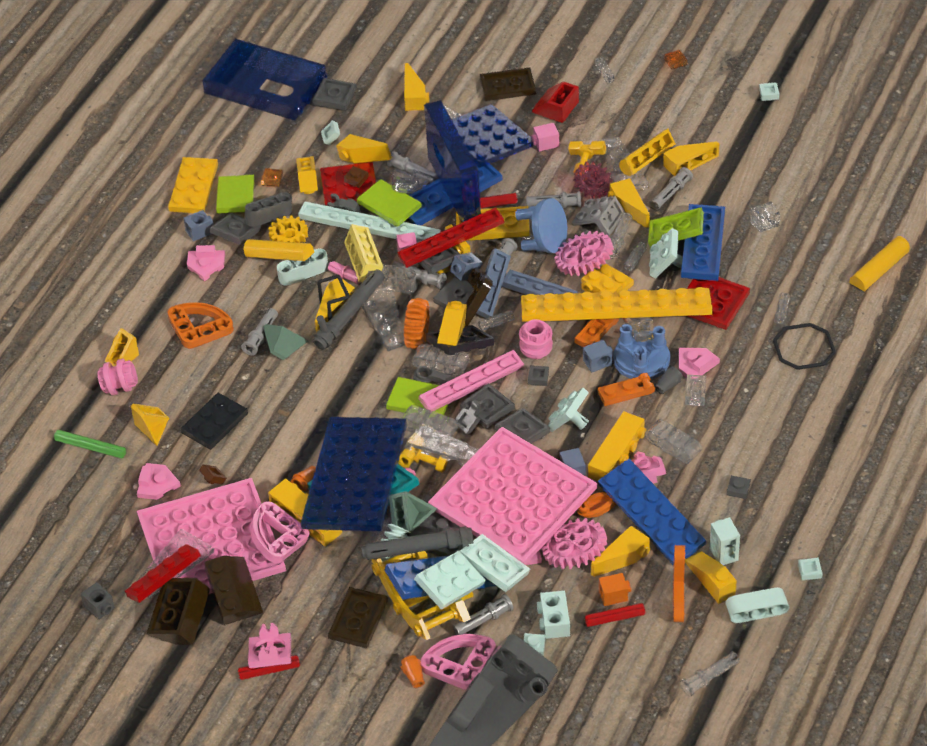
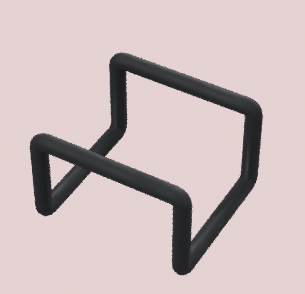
M340 275L323 278L317 282L320 304L323 298L321 287L323 282L338 278L346 295L327 302L329 320L332 318L331 304L350 297Z

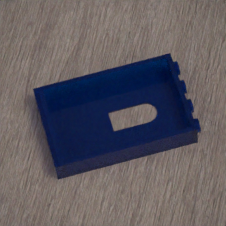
M235 38L202 82L205 94L295 121L302 114L306 105L311 102L322 80L327 78L328 74L324 64ZM266 80L290 86L294 91L288 96H281L261 90L260 87Z
M439 100L425 104L428 159L461 222H464L481 214L478 168L442 101Z

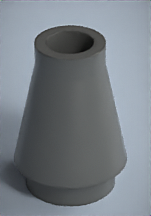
M675 367L667 368L655 389L660 394H664L681 383L682 373Z

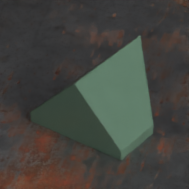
M269 324L263 326L270 353L282 360H285L308 342L305 338L283 326Z
M405 491L389 496L392 524L409 532L413 531L437 510L436 507Z

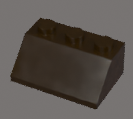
M221 556L204 562L205 572L224 625L263 613L244 557Z
M198 578L170 579L161 586L146 634L176 645H193L210 588Z

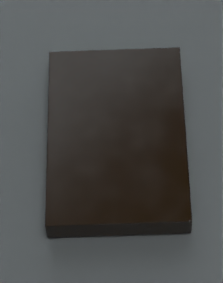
M530 67L480 74L485 101L536 95V87Z
M349 587L328 632V639L367 649L388 602V596Z

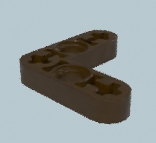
M477 267L471 271L468 277V282L474 290L465 303L467 305L465 326L470 324L493 285L490 277Z

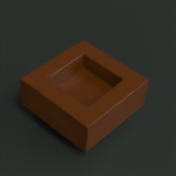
M353 166L344 176V182L360 188L368 179L369 174L367 171Z
M203 464L199 470L204 475V479L210 484H224L227 479L216 466Z

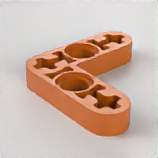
M674 545L673 622L684 623L685 545Z

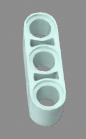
M318 248L314 249V253L305 261L284 260L277 265L279 283L287 286L327 271V252L324 249Z
M779 587L734 595L725 602L733 623L778 616L789 610L784 591Z

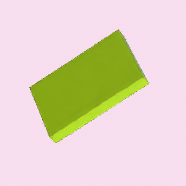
M254 175L218 177L217 213L245 212V206L254 201Z
M382 179L357 198L359 205L396 227L421 208V202Z
M702 207L650 220L648 237L650 248L671 228L678 231V241L702 235L704 216Z
M398 377L386 404V409L442 421L448 404L428 413L418 399L419 395L440 385Z

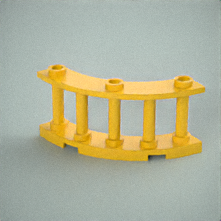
M426 551L397 555L382 562L381 558L372 559V570L376 576L379 575L384 588L393 602L396 614H401L407 624L414 630L417 637L429 639L430 636L427 630L452 618L461 622L470 619L462 599L455 601L442 610L436 605L417 615L409 607L430 597L409 598L405 601L401 599L384 570L386 564L403 562L410 558L415 560L428 559ZM442 611L445 612L427 622H423V620H426Z

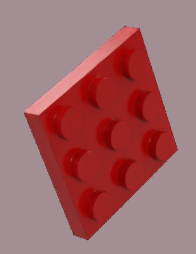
M373 162L320 168L325 206H328V202L334 203L336 201L331 198L332 193L337 194L340 200L341 198L345 200L353 199L357 202V198L376 183ZM353 166L365 170L369 174L368 179L360 188L344 182V176Z
M720 277L718 281L693 279L687 289L709 288L712 315H690L688 317L727 330L750 294V288Z

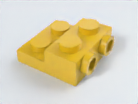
M608 264L602 265L600 269L589 271L581 278V289L591 293L603 291L620 292L628 290L634 285V279Z

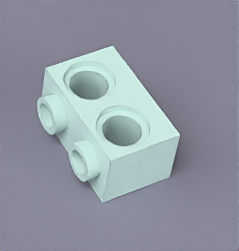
M731 518L720 519L711 523L710 550L716 561L722 565L738 561L740 534Z
M565 590L540 593V601L537 602L538 614H542V618H539L540 631H544L546 639L570 636V620Z

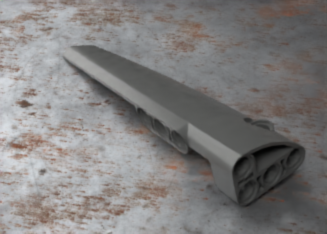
M508 635L500 642L482 671L472 680L429 746H492L547 692V687L558 672L557 667L518 636Z

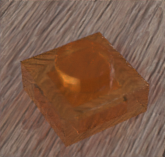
M681 50L664 54V60L672 70L687 65V58Z
M265 168L261 180L262 186L279 187L283 177V170Z

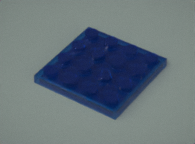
M492 104L437 124L436 127L437 132L479 168L535 146L531 136Z

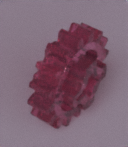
M592 161L591 165L588 162H585L584 165H579L574 173L573 181L576 182L575 187H579V191L585 193L584 197L591 195V199H594L595 195L601 198L602 195L605 196L613 179L609 178L611 173H606L607 167L601 168V163L597 166Z

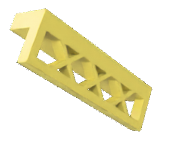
M351 224L344 243L358 281L363 282L368 271H375L376 269L382 271L383 265L369 228Z

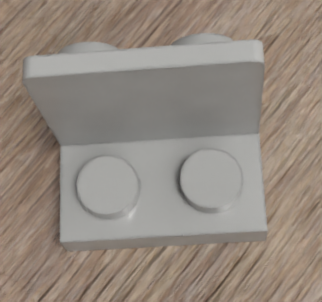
M615 196L588 199L580 212L576 214L572 224L577 226L596 223L604 235L610 236L625 214V211Z

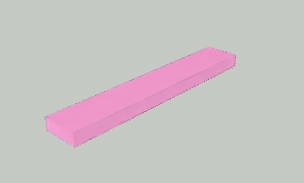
M512 350L419 395L418 399L428 413H431L484 387L488 383L490 384L523 368L524 363L517 353Z

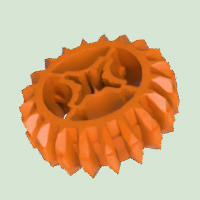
M422 298L411 299L408 302L405 315L404 342L406 347L412 349H422L426 344V334L429 331L430 306L428 301Z

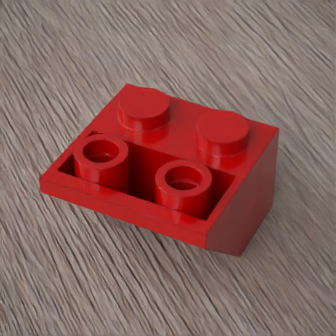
M563 81L549 88L532 109V113L563 123L579 103V86Z

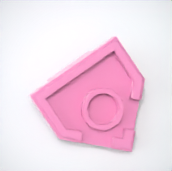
M215 245L196 246V251H188L187 268L191 272L198 274L199 278L203 281L209 279L210 275L214 272H219L224 268L225 250H215Z
M679 348V371L691 382L697 380L720 362V358L707 348Z
M638 451L631 460L653 484L657 483L656 476L666 474L661 457L645 456V453Z
M146 463L145 466H142L138 479L137 497L157 500L171 489L179 488L180 482L166 465Z

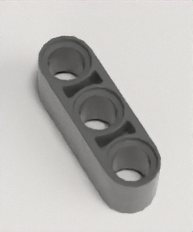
M279 193L248 203L245 206V224L256 227L275 221L277 218L281 219L283 216L291 215L292 195L289 193Z

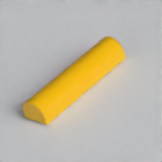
M669 129L663 130L622 159L619 163L622 173L627 176L634 175L673 147L676 143Z
M902 236L895 237L851 276L849 283L862 291H866L909 252L910 245L908 241Z
M248 239L244 244L245 257L305 261L314 253V248L310 243Z

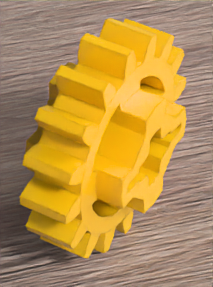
M293 215L289 218L283 216L282 220L277 218V223L272 222V227H269V239L272 241L300 243L306 242L305 238L308 237V226L305 225V221H300V217L293 219Z

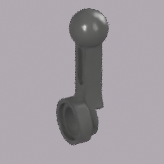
M426 366L416 368L413 374L414 380L426 383L434 381L444 384L455 378L438 372L433 368L430 370ZM419 372H425L428 376L423 377Z

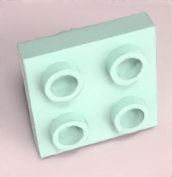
M671 228L650 248V276L657 278L671 263L681 268L683 256L677 254V230Z
M581 388L577 392L574 390L567 399L564 397L558 403L559 409L554 411L548 418L550 422L547 426L550 427L551 432L569 420L579 427L580 430L587 425L589 420L577 411L589 393L586 389Z

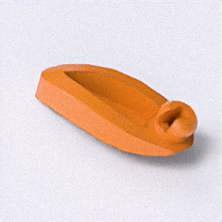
M598 492L590 495L577 509V513L587 518L598 517L611 510L616 503L606 492Z

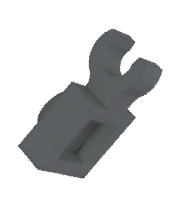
M335 193L331 194V198L336 201L334 203H327L329 207L360 212L359 205L355 200H345L342 198L340 200L339 196Z
M475 399L470 408L463 407L453 423L470 435L481 420L477 415L486 408V404L481 400Z

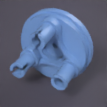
M543 199L536 206L517 209L515 212V217L518 221L532 220L534 239L522 240L521 248L524 252L536 250L551 254L558 252V247H563L562 243L566 242L567 219L563 207L556 199Z
M623 324L620 327L618 344L613 352V363L618 372L630 379L636 378L642 373H648L650 379L662 375L670 364V351L667 347L665 339L666 330L664 327H654L653 335L648 333L632 334V327L628 324Z

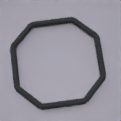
M813 323L783 327L773 339L779 360L798 370L825 366L836 353L830 333ZM812 327L826 334L832 352L824 362L797 366L782 358L777 340L785 330Z

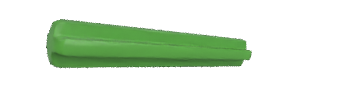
M56 430L54 434L55 441L118 458H124L126 455V448L62 430Z

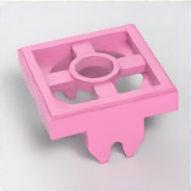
M271 623L270 629H266L265 624H262L259 629L260 636L249 638V668L291 663V634H279L278 627L275 624ZM282 643L285 647L277 648L274 644ZM258 646H261L259 650L255 651Z

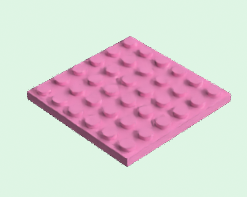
M501 427L428 501V504L436 507L437 510L435 512L460 527L466 526V528L471 527L474 536L485 535L526 565L597 489V483L504 427Z
M252 478L137 511L154 566H158L164 559L170 557L185 544L198 549L201 556L173 578H198L210 588L209 594L213 592L205 572L204 562L221 556L244 557L252 581L286 571L284 561L277 564L268 561L258 551L252 540L250 532L251 522L257 508L262 504ZM262 519L261 529L268 543L272 544L275 541V537L270 525Z

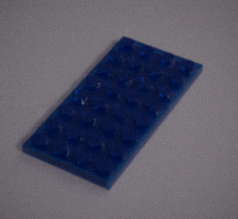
M329 418L301 520L302 529L382 531L407 427L406 419Z

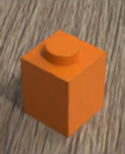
M623 573L599 578V593L604 606L628 601V593L631 592L629 580H625Z

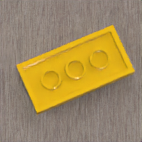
M182 158L168 206L169 212L196 213L201 210L205 212L218 167V159Z
M528 206L497 208L505 223L467 241L530 236L529 219L518 221L515 217L517 209H526ZM490 209L456 211V225Z

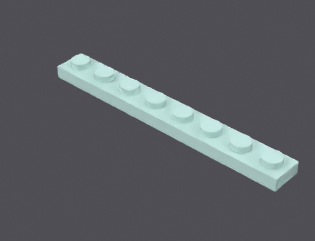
M304 202L298 213L300 219L346 229H350L351 224L369 228L371 234L397 239L396 235L414 232L417 243L441 232L440 229L406 222L396 227L381 217L310 202Z

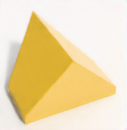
M120 328L118 334L113 339L105 362H110L112 366H117V360L123 358L125 361H132L138 357L136 337L125 329Z
M132 404L131 410L134 425L158 446L169 417L158 407Z

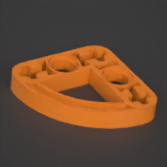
M197 302L183 303L172 306L167 312L169 321L185 348L198 347L230 335L234 330L233 321L230 316L220 308L210 304ZM187 315H206L216 320L194 328ZM181 325H187V326H188V327L185 328V329H179V327H180ZM205 331H212L209 335L203 334Z

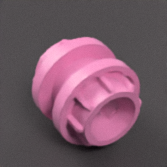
M533 319L526 322L520 328L519 347L525 356L538 360L551 352L553 347L552 329L547 323Z
M123 358L117 360V366H112L110 362L104 363L103 367L99 368L97 372L102 391L106 394L110 393L112 396L118 394V388H123L125 392H128L138 383L134 364L130 360L125 361Z

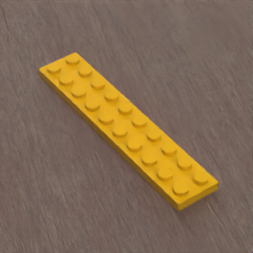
M703 287L696 289H643L640 291L623 290L620 292H567L564 294L521 295L522 322H528L533 319L561 321L712 315L709 288Z

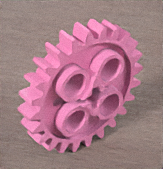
M589 231L585 235L582 232L579 237L575 235L574 239L568 238V243L563 242V247H558L559 251L555 253L556 257L554 259L560 272H564L565 275L569 273L570 276H573L576 273L579 276L582 272L586 275L589 270L594 271V268L600 269V264L605 265V260H610L609 255H613L612 250L614 248L607 234L604 235L603 232L598 233V231L592 234Z
M577 518L575 522L569 520L568 524L564 523L541 549L545 560L548 561L549 565L554 564L555 568L561 566V569H564L566 566H569V569H572L573 565L580 568L581 563L588 565V560L595 561L594 556H601L600 551H605L604 546L607 545V536L604 527L600 526L599 522L596 524L594 520L588 522L587 518L580 522L579 518Z

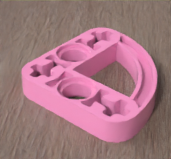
M272 502L262 503L257 508L251 522L250 532L256 548L268 561L275 564L281 563L303 546L309 537V530ZM262 519L282 534L272 544H269L261 529ZM279 521H285L288 525H283ZM283 542H289L292 546H287Z
M461 634L448 637L433 645L423 655L420 661L422 672L466 690L496 650V643L489 637L476 634ZM487 646H490V648H487V649L485 650L484 655H483V648H486ZM474 647L463 666L440 657L442 654L456 648ZM479 660L483 664L479 667H474L472 662ZM449 668L455 671L452 675H445L443 673L444 670Z

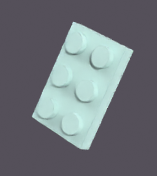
M483 534L473 540L474 544H469L468 547L460 550L462 555L482 576L505 592L526 577L530 571L529 567Z
M460 551L417 574L414 579L441 610L479 588L486 581Z

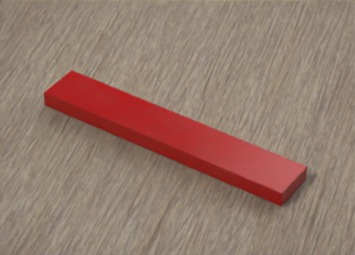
M495 207L397 252L398 257L404 266L408 268L505 223L504 218Z

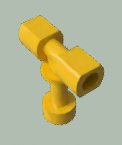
M570 141L568 147L570 155H579L581 157L580 163H577L574 167V175L580 178L587 176L589 167L586 164L588 159H591L593 155H605V141H592L591 144H583L582 141Z
M413 437L408 443L407 449H404L401 453L398 464L409 468L413 461L418 463L421 460L436 466L435 470L443 473L446 469L448 458L440 456L438 459L423 453L422 446L424 441L421 438Z

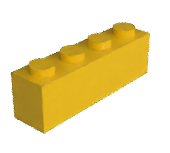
M623 411L588 464V478L598 481L629 459L630 453L636 450L639 439H643L645 436V419Z
M285 478L268 492L270 502L276 504L309 530V535L324 547L342 534V521L339 516L333 515L323 504L313 500L310 494H305L295 483H291Z

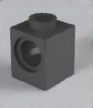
M97 582L81 593L83 606L98 620L108 615L115 608L112 595Z

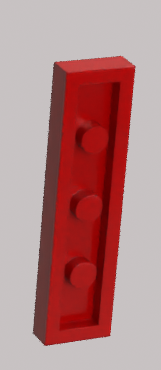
M188 544L180 547L174 554L164 559L162 563L148 571L145 576L125 590L127 597L140 603L201 556L199 550Z

